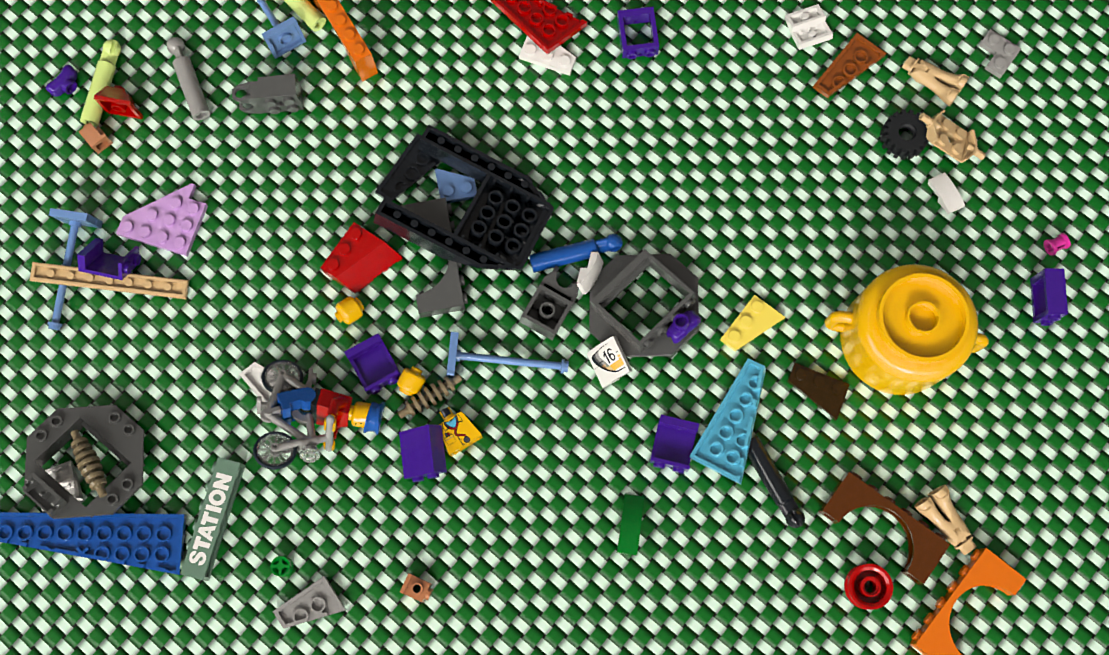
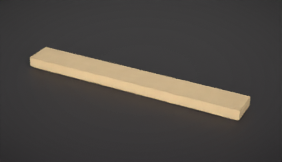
M32 262L29 280L32 282L186 300L189 288V280L132 273L128 274L123 280L80 272L78 267Z

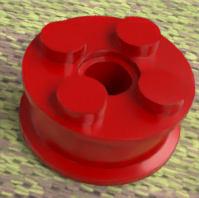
M863 564L854 567L848 572L844 581V590L847 598L853 605L865 610H874L885 606L889 602L893 594V582L890 575L882 567L875 564ZM867 581L871 582L873 585V589L870 593L867 592L864 588V585Z

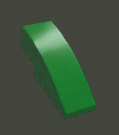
M624 495L616 553L637 556L644 497Z

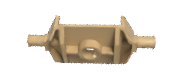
M945 110L937 113L932 118L924 112L920 114L919 120L926 123V138L928 141L952 158L963 163L973 155L980 160L986 157V153L977 147L975 130L965 131L942 115Z

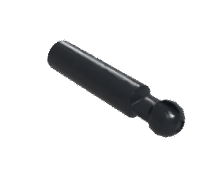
M758 435L751 438L748 451L750 462L776 506L780 508L786 523L792 528H799L805 522L804 513L799 509L793 494Z

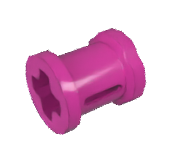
M1061 233L1054 239L1045 240L1043 245L1045 251L1053 256L1061 249H1068L1071 246V242L1065 233Z

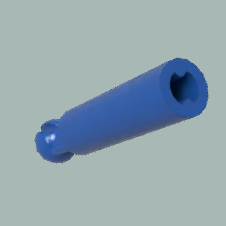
M610 234L603 239H589L530 254L529 258L533 273L555 268V266L559 267L590 259L591 252H598L599 254L608 251L617 252L621 249L623 242L619 235Z

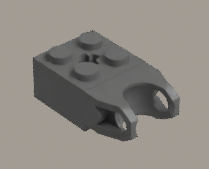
M295 74L258 77V81L243 83L232 89L233 100L239 102V109L245 113L279 114L284 111L297 112L304 109L303 89ZM239 90L247 92V95L242 98L236 97V93ZM243 104H251L252 106L250 108H244Z
M557 266L543 278L519 321L552 341L575 303L579 289L577 282L568 288L558 285L556 276L559 267ZM547 310L549 314L545 315L543 312Z

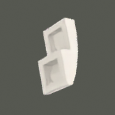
M945 172L928 180V185L938 196V203L947 214L965 207L960 193Z
M591 252L588 267L580 268L577 286L582 294L589 292L602 270L604 262L598 252Z

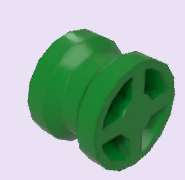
M278 556L273 559L270 568L274 575L285 577L292 573L294 564L290 558Z

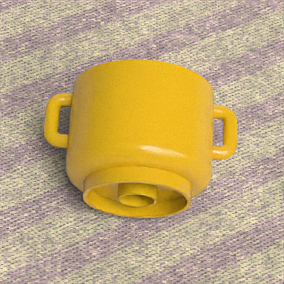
M902 265L883 272L872 280L858 295L847 311H834L825 319V326L829 330L840 332L844 357L857 377L876 390L894 395L914 394L930 388L956 372L967 361L971 353L978 352L989 344L988 337L978 333L976 308L965 288L946 272L926 265Z

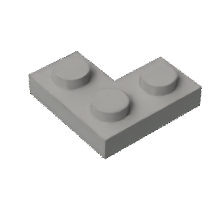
M991 29L979 44L981 48L994 55L985 67V70L999 79L1021 50L1020 47Z

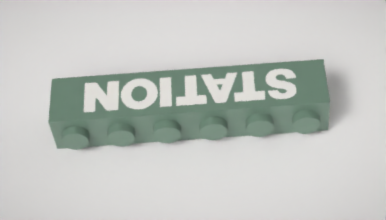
M220 457L213 463L211 470L213 474L205 487L207 493L205 499L200 503L199 517L193 524L194 533L187 542L186 549L188 551L180 564L181 575L209 581L246 465Z

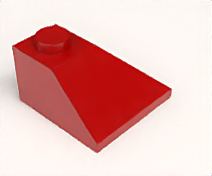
M106 86L94 95L96 102L108 114L143 119V115L135 102L126 92L125 88L121 86Z

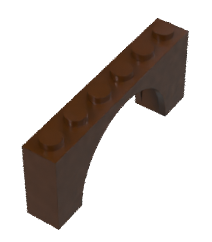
M848 472L844 474L819 510V513L834 524L839 523L850 511L860 507L878 508L892 515L902 526L908 541V558L902 573L917 584H924L950 546L945 541L946 537L928 529L929 525L924 521L914 519L910 511L896 506V502L892 498L882 496L878 493V488L872 484L867 485L862 481L863 478L857 473Z

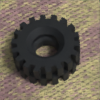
M901 110L900 113L897 111L887 119L880 131V135H882L880 142H884L882 148L888 149L887 154L890 155L892 152L894 154L893 158L896 159L898 156H901L900 160H905L908 156L909 160L914 156H918L923 151L929 141L926 138V125L923 121L919 120L920 113L914 115L913 110H909L908 113H906V110ZM902 128L908 129L913 135L912 139H903L899 135V130Z

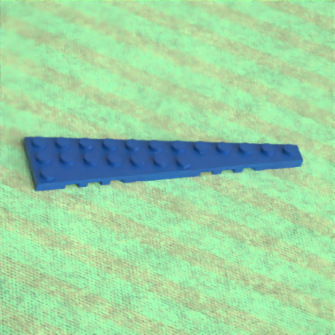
M0 512V542L181 575L180 564L184 556L187 515L114 513L113 515L93 516L92 518L89 516L53 519L47 513Z

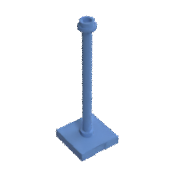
M257 0L273 28L262 33V36L275 59L307 42L294 16L279 23L266 1Z
M50 208L49 216L70 226L63 265L71 266L78 228H81V226L102 228L103 221L88 213ZM66 285L58 286L52 321L47 323L49 325L48 329L60 331L63 324H60V318L67 288Z
M451 332L446 377H454L456 361L460 362V360L560 370V373L568 372L569 361H565V359H562L561 362L461 352V350H457L459 332Z

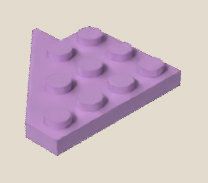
M191 183L123 216L116 234L188 257L208 205L192 199L197 186Z

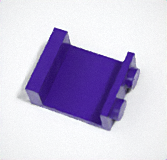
M95 238L77 254L78 271L123 280L141 262L139 247L135 246L125 256L104 253L103 239Z
M661 414L649 463H653V467L665 469V466L673 468V472L684 474V471L688 472L691 459L689 456L693 450L699 423Z

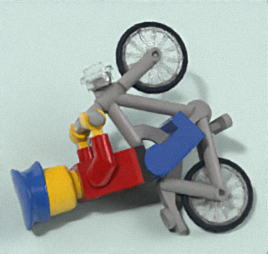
M290 360L273 361L264 368L261 376L262 383L271 392V396L268 402H262V397L257 396V414H260L263 422H272L297 439L293 440L288 434L278 431L266 433L257 439L254 444V458L262 467L276 470L290 465L295 459L297 451L302 450L300 451V458L307 463H313L320 458L317 445L323 443V448L326 451H333L335 449L334 440L337 437L338 430L341 427H348L349 420L353 426L364 428L363 433L375 432L378 435L385 410V402L380 404L372 402L370 404L358 401L355 405H352L351 396L322 388H315L314 391L312 385H316L317 373H313V368H309L308 381L304 385L303 372L299 365ZM297 421L299 424L306 426L307 435L293 427L291 422ZM314 423L324 425L325 434L317 436Z

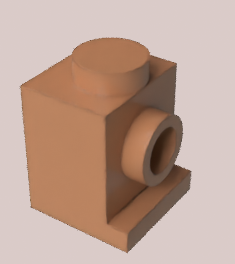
M91 123L85 124L78 131L97 154L113 143L99 126L95 128Z
M408 573L400 593L424 603L425 599L429 600L433 589L431 588V583ZM415 585L421 587L420 592L416 593L414 591Z

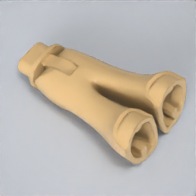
M911 56L908 57L902 66L903 69L908 71L907 74L917 83L930 89L949 107L969 79V76L966 74H953L927 61L920 60L919 58L916 60Z
M946 485L937 487L927 494L929 497L922 498L914 505L917 511L928 518L946 537V540L955 549H959L963 555H967L977 547L972 541L973 536L956 511Z

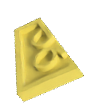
M754 295L720 341L736 352L757 336L784 320L785 316Z

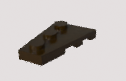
M797 363L793 364L787 380L790 385L812 400L817 407L828 413L833 420H837L850 384Z

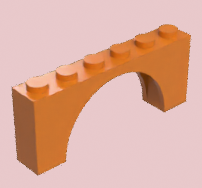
M312 0L319 11L322 10L329 20L362 82L376 75L378 71L372 53L339 0Z
M976 549L970 556L972 560L969 564L964 565L960 569L958 579L952 581L947 587V594L937 600L935 603L936 609L933 613H928L924 618L923 622L925 624L922 628H918L912 634L911 638L913 640L910 645L923 655H962L953 642L949 626L951 610L956 600L964 592L977 586L992 587L1008 596L1016 595L1027 579L989 549Z

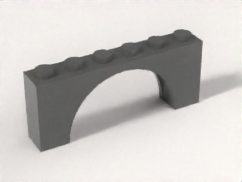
M446 198L401 205V207L447 231L455 232L454 221H450L449 216L453 214L451 203L447 204ZM449 260L447 271L441 281L432 289L416 295L418 313L421 318L466 310L465 304L468 303L466 292L462 291V286L465 285L463 274H459V268L462 267L461 263Z

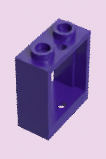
M654 7L618 10L617 25L622 58L635 59L640 56L653 57L658 55L659 40ZM650 22L653 43L627 46L624 25Z
M1045 268L1030 279L1033 323H1041L1042 326L1053 325L1055 321H1060L1062 317L1068 314L1065 270Z

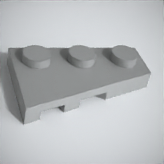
M323 576L275 609L273 613L284 629L346 611L347 609L326 576Z

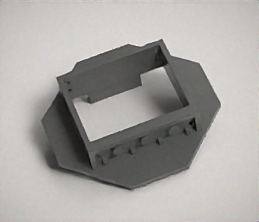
M644 249L639 255L616 256L601 270L597 281L590 289L589 332L601 343L612 336H616L626 357L668 356L672 358L699 331L698 325L683 340L676 344L673 343L671 337L668 338L666 335L667 329L673 323V319L677 314L693 310L699 315L698 277L671 254H650ZM650 266L685 298L639 341L604 308Z
M116 405L58 408L27 437L23 492L53 519L89 516L92 518L93 516L113 515L143 486L145 466L144 430ZM83 427L127 465L105 488L107 495L102 498L98 495L87 507L80 503L42 468L47 461L72 439L70 433L74 430L80 431Z

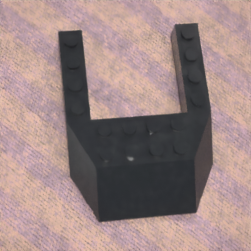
M428 125L420 138L418 150L481 182L480 188L454 233L386 198L383 199L375 212L374 223L443 259L479 269L522 271L554 211L553 206L545 200L544 195L535 188L533 181L527 175Z

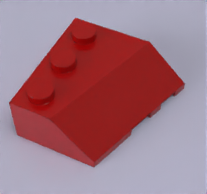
M353 222L320 268L327 276L356 294L382 272H386L393 264L401 261L403 257L384 241Z

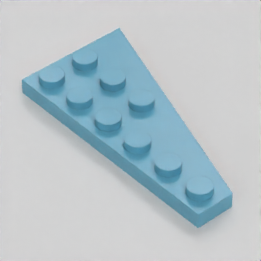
M747 359L689 456L692 460L740 485L743 479L766 372L764 365Z

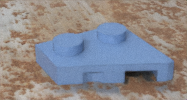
M435 169L440 198H446L447 204L474 198L477 193L474 178Z

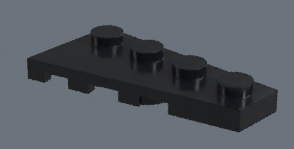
M417 133L379 185L375 194L393 202L441 162L418 150L422 135Z

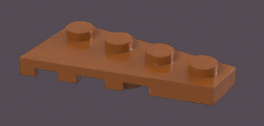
M856 33L814 84L813 89L829 98L884 58L887 53L859 33Z

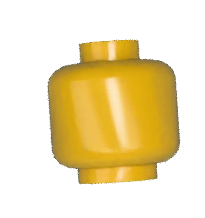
M348 296L336 304L337 312L334 314L340 323L344 322L350 325L363 316L364 306L357 297Z
M414 366L411 369H403L397 381V385L400 387L399 391L409 396H413V394L421 391L426 380L422 375L423 371Z

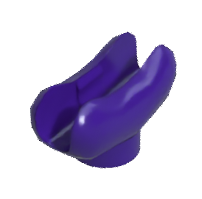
M65 65L59 75L46 85V90L55 97H59L64 93L72 94L77 88V83L75 82L78 78L77 71L71 65Z
M693 310L677 314L673 319V323L667 329V337H671L673 343H679L701 323V317Z

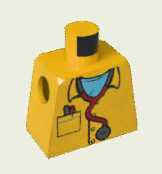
M450 407L439 412L444 422L439 424L442 425L443 441L451 457L483 438L477 428L462 412L454 415Z

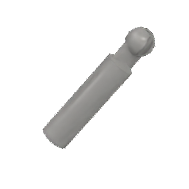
M179 37L169 38L167 50L176 57L172 64L192 118L197 121L204 120L211 113L192 62L188 56L183 55L185 44Z

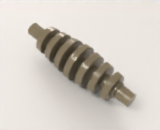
M457 374L453 378L445 377V383L438 380L439 386L437 388L434 383L430 384L433 389L430 392L427 387H424L426 395L423 396L419 391L417 393L419 396L418 400L414 396L411 397L413 403L409 404L406 401L405 408L397 412L401 419L408 414L416 415L414 412L416 409H418L419 413L423 412L421 408L423 405L426 409H429L430 406L427 403L429 401L434 406L437 405L434 398L438 397L441 402L443 400L441 396L443 392L446 397L449 395L448 389H451L453 392L456 384L462 381L460 375Z
M78 430L72 431L70 433L73 438L71 447L74 449L73 454L76 456L77 468L81 471L82 476L86 477L85 481L89 484L90 489L96 490L99 497L102 498L107 495L105 490L107 481L104 478V471H101L103 467L100 463V458L95 450H92L93 447L88 443L89 441L86 437H81Z

